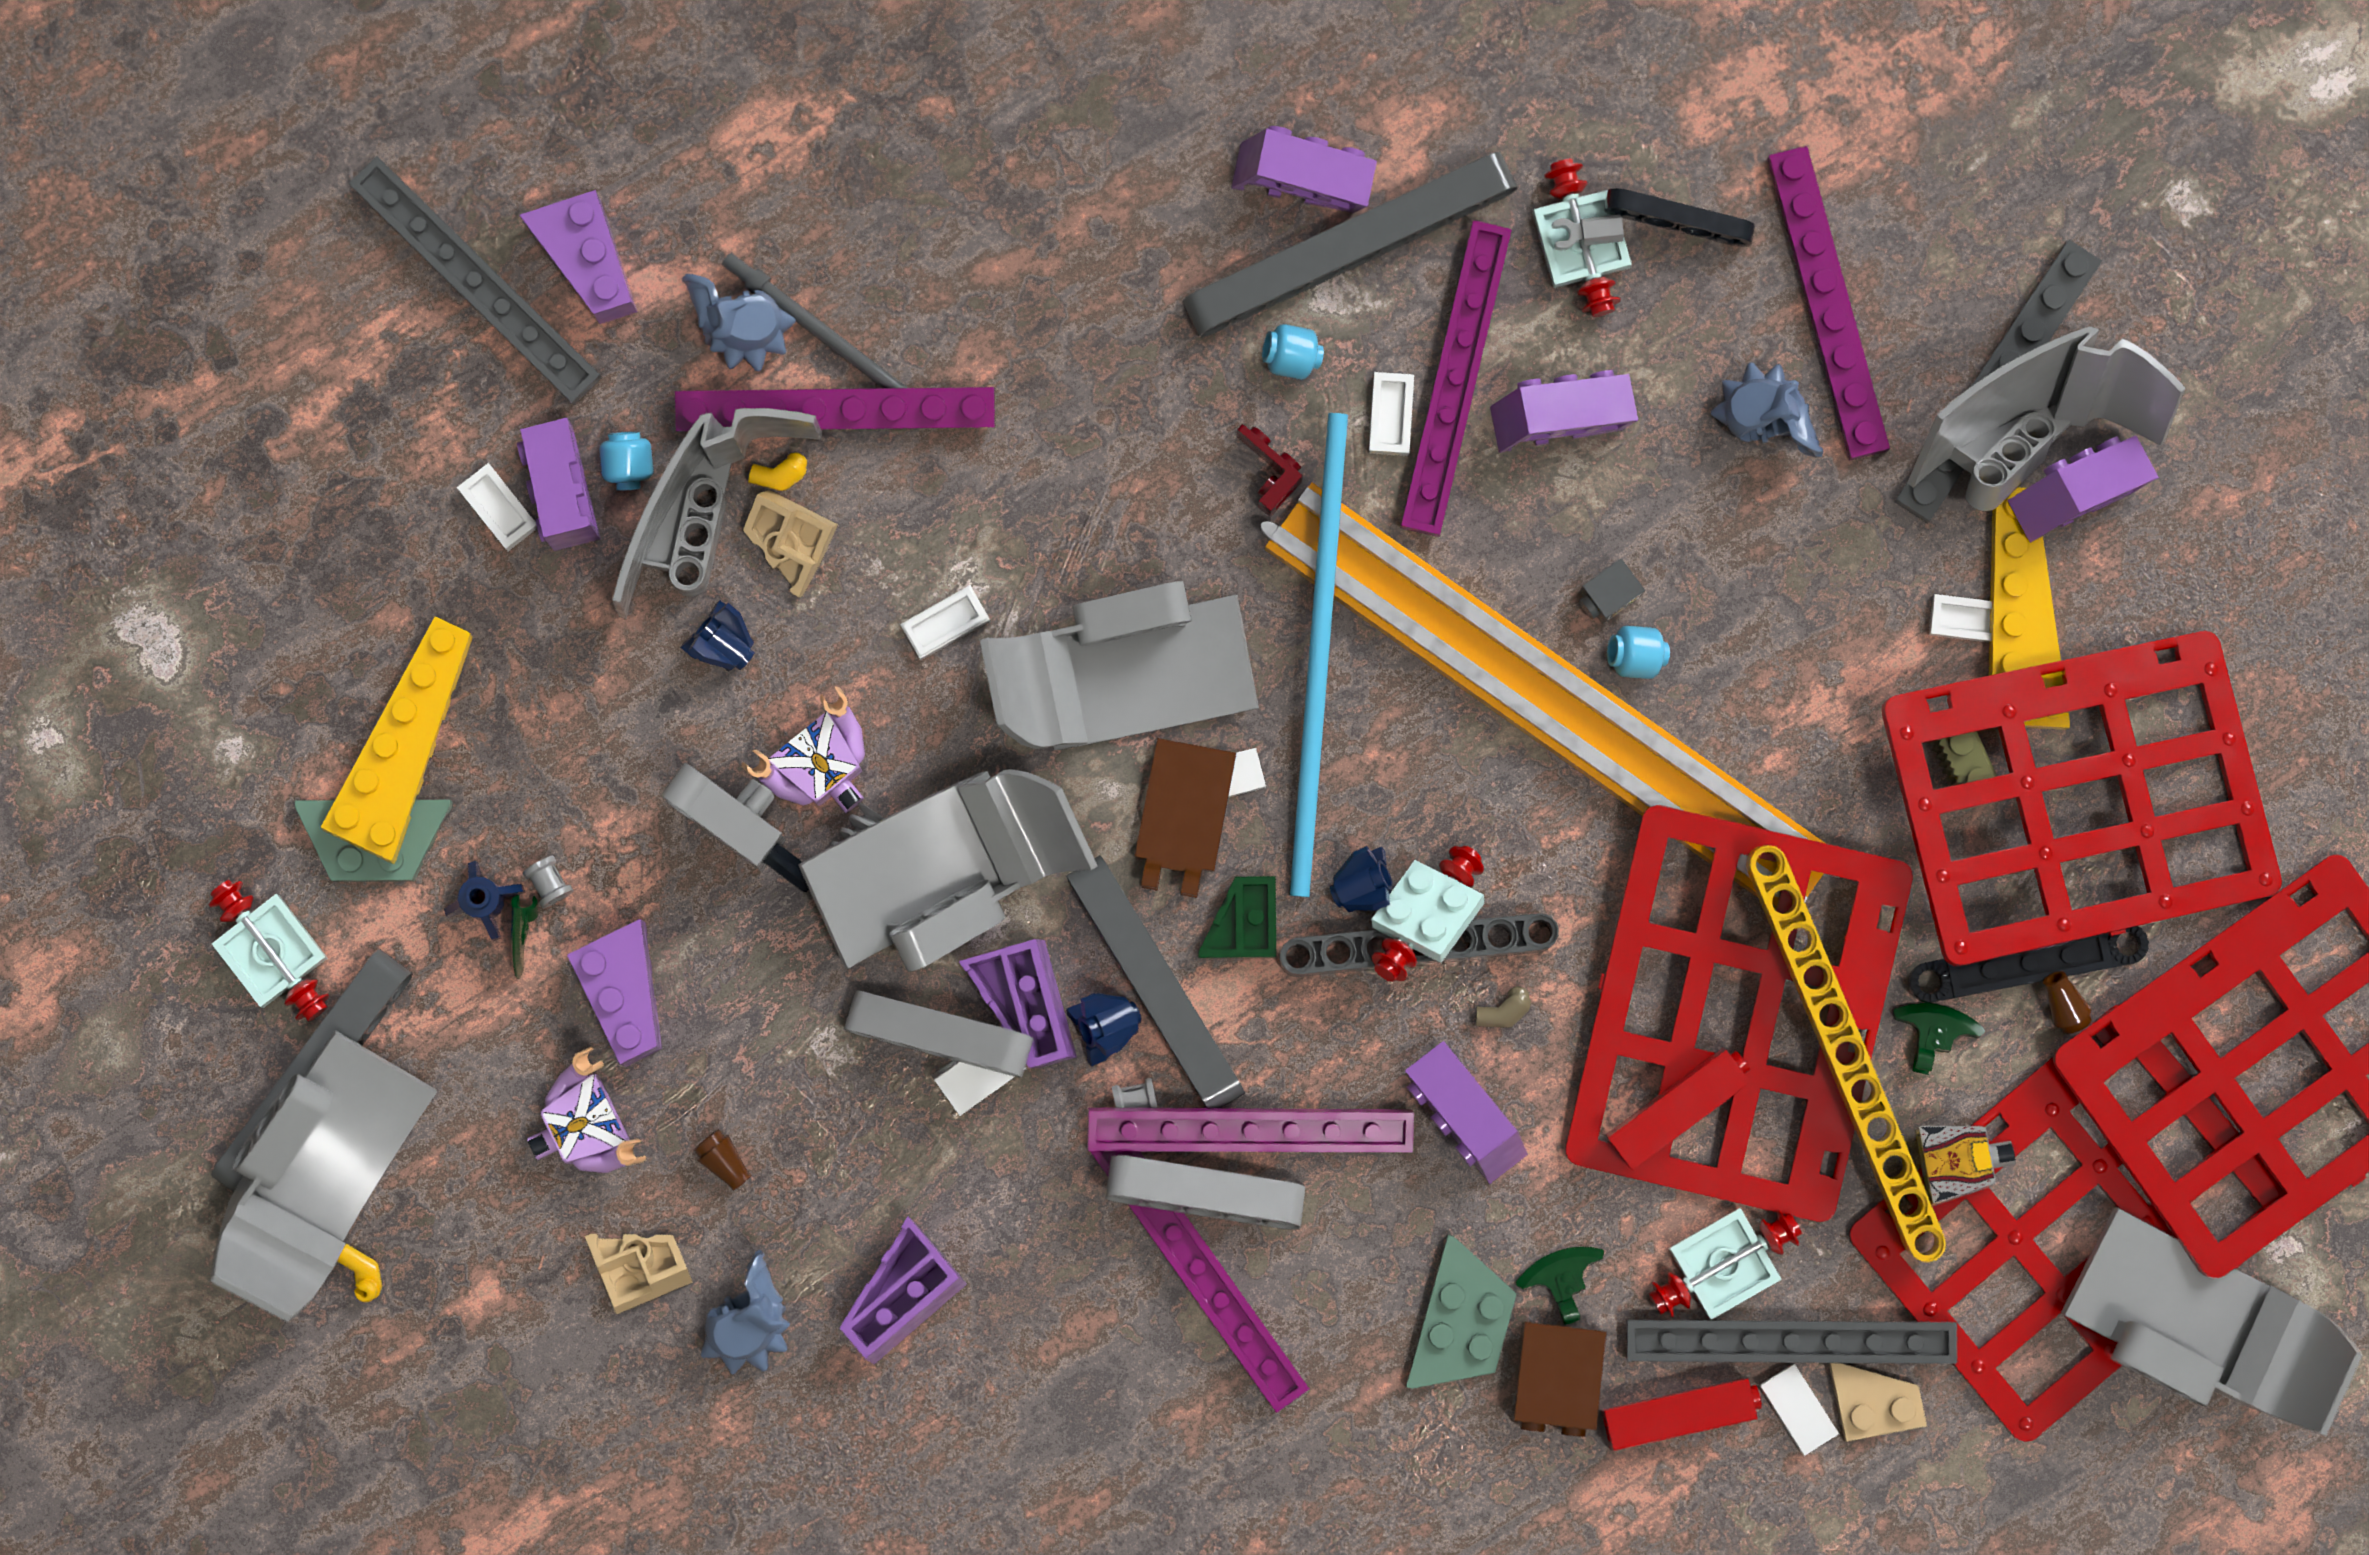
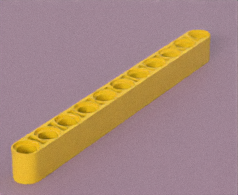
M1774 846L1756 847L1747 856V872L1902 1243L1907 1252L1916 1259L1923 1262L1935 1261L1945 1251L1946 1241L1786 856L1780 849ZM1764 852L1771 853L1777 863L1775 871L1768 876L1759 873L1756 867L1757 858ZM1779 890L1787 891L1792 897V906L1785 913H1778L1772 906V898ZM1795 928H1802L1808 936L1807 945L1800 951H1794L1788 944V935ZM1816 965L1823 971L1824 979L1819 987L1810 989L1804 983L1803 977L1809 967ZM1833 1003L1839 1009V1020L1833 1026L1827 1027L1820 1021L1819 1014L1823 1006ZM1849 1041L1855 1048V1057L1848 1064H1841L1836 1059V1048L1842 1042ZM1865 1079L1871 1087L1870 1096L1865 1101L1857 1102L1851 1094L1852 1086L1858 1080ZM1881 1117L1887 1125L1886 1133L1880 1139L1873 1140L1867 1133V1126L1872 1119ZM1890 1156H1899L1903 1164L1901 1172L1895 1177H1887L1883 1171L1884 1161ZM1906 1194H1915L1918 1198V1208L1910 1215H1903L1899 1210L1900 1199ZM1929 1231L1934 1237L1933 1247L1927 1252L1920 1253L1915 1248V1239L1921 1232Z

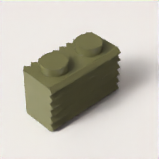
M1977 732L1928 743L1933 745L1932 751L1937 753L1935 758L1940 760L1939 766L1944 767L1942 773L1947 774L1945 780L1950 782L1949 787L1997 776Z

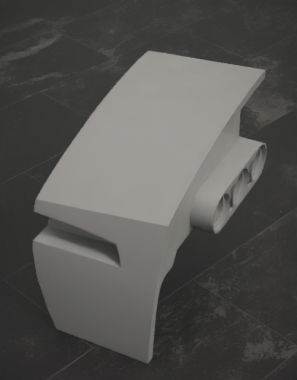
M2086 327L2037 347L1998 368L1967 389L1939 412L1935 417L1907 484L1914 488L1934 469L1946 460L1951 459L1971 473L1965 494L1967 502L1977 510H1993L2044 462L2051 444L2070 425L2085 427L2091 420L2103 418L2119 424L2161 446L2167 438L2186 388L2149 353L2127 340L2121 339L2110 351L2094 348L2099 329Z
M768 408L736 409L732 427H723L712 413L703 414L698 418L662 474L643 511L629 545L612 600L619 617L627 619L631 600L643 566L668 571L671 583L680 594L687 597H695L706 590L726 510L727 499L725 491L732 463L744 459L749 443L757 438L791 437L821 440L822 430L815 415ZM702 491H715L717 499L712 506L704 508L697 505V497ZM702 528L708 531V538L703 545L692 546L688 544V536L693 530ZM687 567H694L699 570L697 581L691 585H683L679 582L681 571Z
M1183 581L1165 583L1072 606L1076 623L1074 626L1020 637L980 639L997 726L1021 745L1032 749L1054 747V750H1063L1259 708L1238 596L1231 595L1188 605Z
M1012 769L1004 770L993 777H990L988 771L977 773L880 820L799 864V868L845 969H849L894 943L907 971L918 970L933 963L1002 922L1006 915L999 900L1017 889L1031 885L1054 873L1092 870L1098 866L1062 788L1029 772Z
M335 1030L305 1076L303 1077L296 1073L289 1079L235 1159L233 1170L243 1175L226 1208L214 1252L210 1281L287 1322L296 1317L309 1305L334 1268L346 1244L343 1241L401 1145L436 1095L437 1090Z
M2115 1207L2061 1312L2062 1315L2116 1342L2117 1346L2111 1359L2192 1402L2207 1407L2213 1392H2216L2240 1404L2324 1436L2328 1434L2363 1356L2345 1332L2320 1311L2236 1269H2233L2221 1278L2212 1279L2204 1276L2177 1239Z

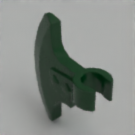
M516 895L511 901V956L517 979H520L524 971V949L529 931V922L534 921L538 917V900L535 896H533L532 905L527 908L520 907V895Z
M1922 1003L1910 1004L1893 1010V1016L1896 1021L1912 1025L1918 1033L1917 1050L1912 1072L1929 1075V1071L1931 1072L1933 1068L1935 1051L1949 1053L1956 1038L1960 1036L1980 1038L1985 1033V1029L1974 1019L1947 1006Z
M1573 1247L1553 1252L1540 1258L1527 1268L1516 1281V1285L1521 1290H1527L1536 1286L1546 1287L1550 1290L1557 1304L1564 1325L1579 1321L1581 1317L1572 1296L1586 1290L1583 1273L1588 1266L1603 1260L1604 1250L1594 1247Z

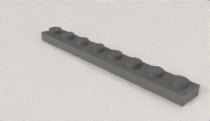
M378 156L349 182V185L573 405L602 379L601 375Z
M2069 239L1971 387L2003 365L2048 343L2102 263V260ZM1948 459L1929 473L1914 488L1906 483L1894 502L1928 524L1964 471V468Z
M1627 1320V1361L1957 1364V1322Z

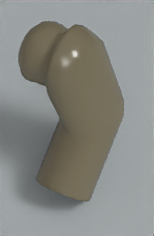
M1520 986L1511 988L1508 991V998L1499 1007L1477 1006L1476 1027H1513L1529 1012L1531 1007V999L1527 989Z

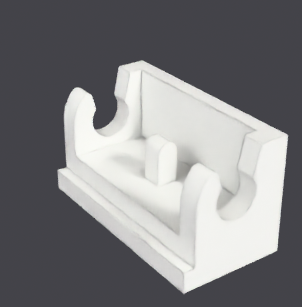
M954 1060L932 1074L934 1081L960 1116L1014 1078V1076Z

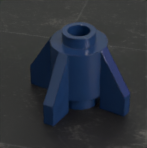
M721 600L714 605L709 617L701 624L696 633L692 634L680 647L692 658L698 659L700 662L723 667L728 672L734 667L738 670L744 668L755 653L751 649L754 640L750 637L741 613L729 603L724 604Z
M1366 846L1352 852L1343 866L1334 875V884L1330 886V892L1335 904L1339 908L1344 907L1348 912L1355 910L1376 911L1390 905L1389 894L1395 886L1393 887L1392 878L1385 866L1387 865L1386 852L1383 847L1371 851Z
M477 861L468 863L469 879L462 884L458 893V900L444 908L445 915L449 918L466 913L483 922L491 940L502 939L496 919L494 918L501 913L505 899L525 893L524 886L516 884L499 887L493 881L482 877ZM482 890L485 893L484 902L478 905L474 904V900L478 898V892Z
M1093 993L1081 998V1003L1066 1009L1067 1016L1076 1026L1078 1025L1080 1034L1087 1045V1062L1091 1067L1106 1061L1112 1054L1121 1051L1131 1037L1138 1033V1024L1141 1023V1014L1137 1005L1133 1001L1129 1002L1123 996Z

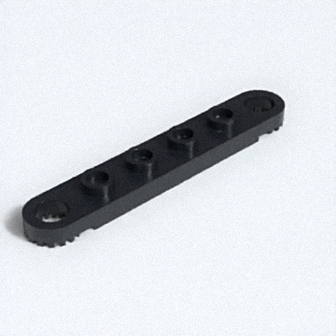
M2136 926L2125 929L2126 933L2132 934L2138 942L2137 951L2132 956L2123 955L2119 952L2116 941L2121 934L2110 936L2109 933L1962 966H1953L1945 959H1940L1916 966L1909 975L1908 987L1911 994L1917 1000L1924 1003H1934L2043 982L2048 975L2057 971H2064L2067 977L2111 969L2141 961L2149 949V940L2143 929ZM1924 971H1932L1940 979V988L1934 994L1924 993L1918 985L1919 976Z

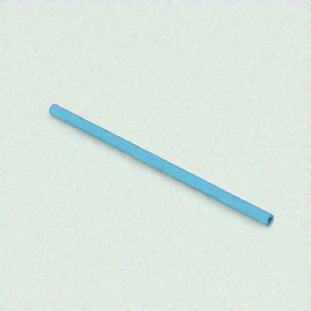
M1328 413L1289 896L1310 897L1348 415L1341 413Z

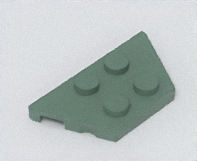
M335 800L295 801V808L330 880L333 882H414L423 866L425 855L431 850L437 838L436 834L444 818L452 809L451 800H415L400 852L393 865L322 830L321 825Z
M1447 1235L1406 1383V1387L1411 1389L1495 1373L1517 1295L1515 1291L1451 1235Z

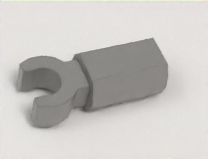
M1620 214L1580 219L1579 223L1562 218L1552 223V229L1564 228L1569 233L1568 240L1558 241L1554 244L1555 250L1559 251L1568 250L1577 242H1581L1582 246L1623 242L1624 239L1623 223Z

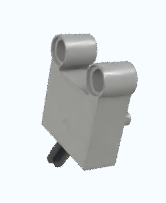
M685 762L661 794L666 799V802L760 872H763L769 866L800 891L807 892L809 888L799 868V864L802 861L782 846L786 841L783 834L761 818L762 814L774 800L772 791L756 780L751 779L737 799H735Z

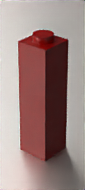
M1721 1048L1608 1132L1606 1137L1633 1171L1749 1085L1751 1082L1745 1074L1751 1069L1737 1051L1729 1054L1725 1048Z
M1741 1378L1601 1409L1609 1449L1615 1451L1758 1419L1756 1410L1762 1409V1403L1757 1385L1750 1386L1749 1378Z

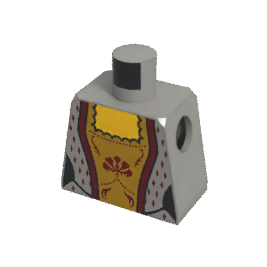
M1920 1126L1915 1130L1925 1190L1931 1206H1936L1996 1184L1994 1168L2011 1166L2016 1163L2012 1142L2005 1141L1989 1144L1987 1131L1983 1126Z

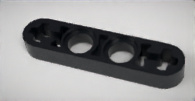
M1614 188L1607 191L1604 211L1610 215L1620 214L1624 219L1727 245L1747 247L1752 244L1755 224L1751 221L1631 190Z

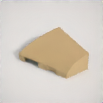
M766 490L757 494L743 531L754 544L759 545L763 549L765 559L773 569L778 568L792 586L789 589L792 594L801 597L817 571L838 524L771 490Z
M598 1234L585 1236L616 1314L692 1283L673 1235H654L651 1238H641L637 1234H623V1239L599 1238Z

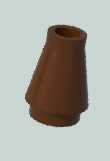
M2057 971L2048 975L2043 980V984L2047 990L2054 1025L2066 1034L2076 1033L2086 1028L2092 1020L2090 1015L2092 1011L2091 1006L2070 982L2064 971Z
M719 1129L694 1148L695 1153L699 1156L697 1161L728 1184L733 1191L752 1176L746 1169L729 1135L724 1136Z

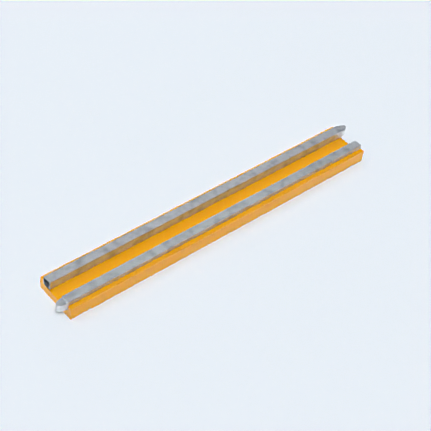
M1311 482L1281 526L1265 521L1261 523V531L1269 540L1265 546V551L1314 585L1322 489ZM1341 503L1334 599L1642 816L1649 807L1662 805L1825 843ZM1677 840L1709 864L1712 863L1715 848ZM1740 854L1734 881L1758 897L1747 872V856ZM1757 858L1756 867L1762 875L1768 876L1776 869V862ZM1811 871L1804 902H1806L1809 894L1824 873ZM1780 890L1772 898V906L1775 910Z

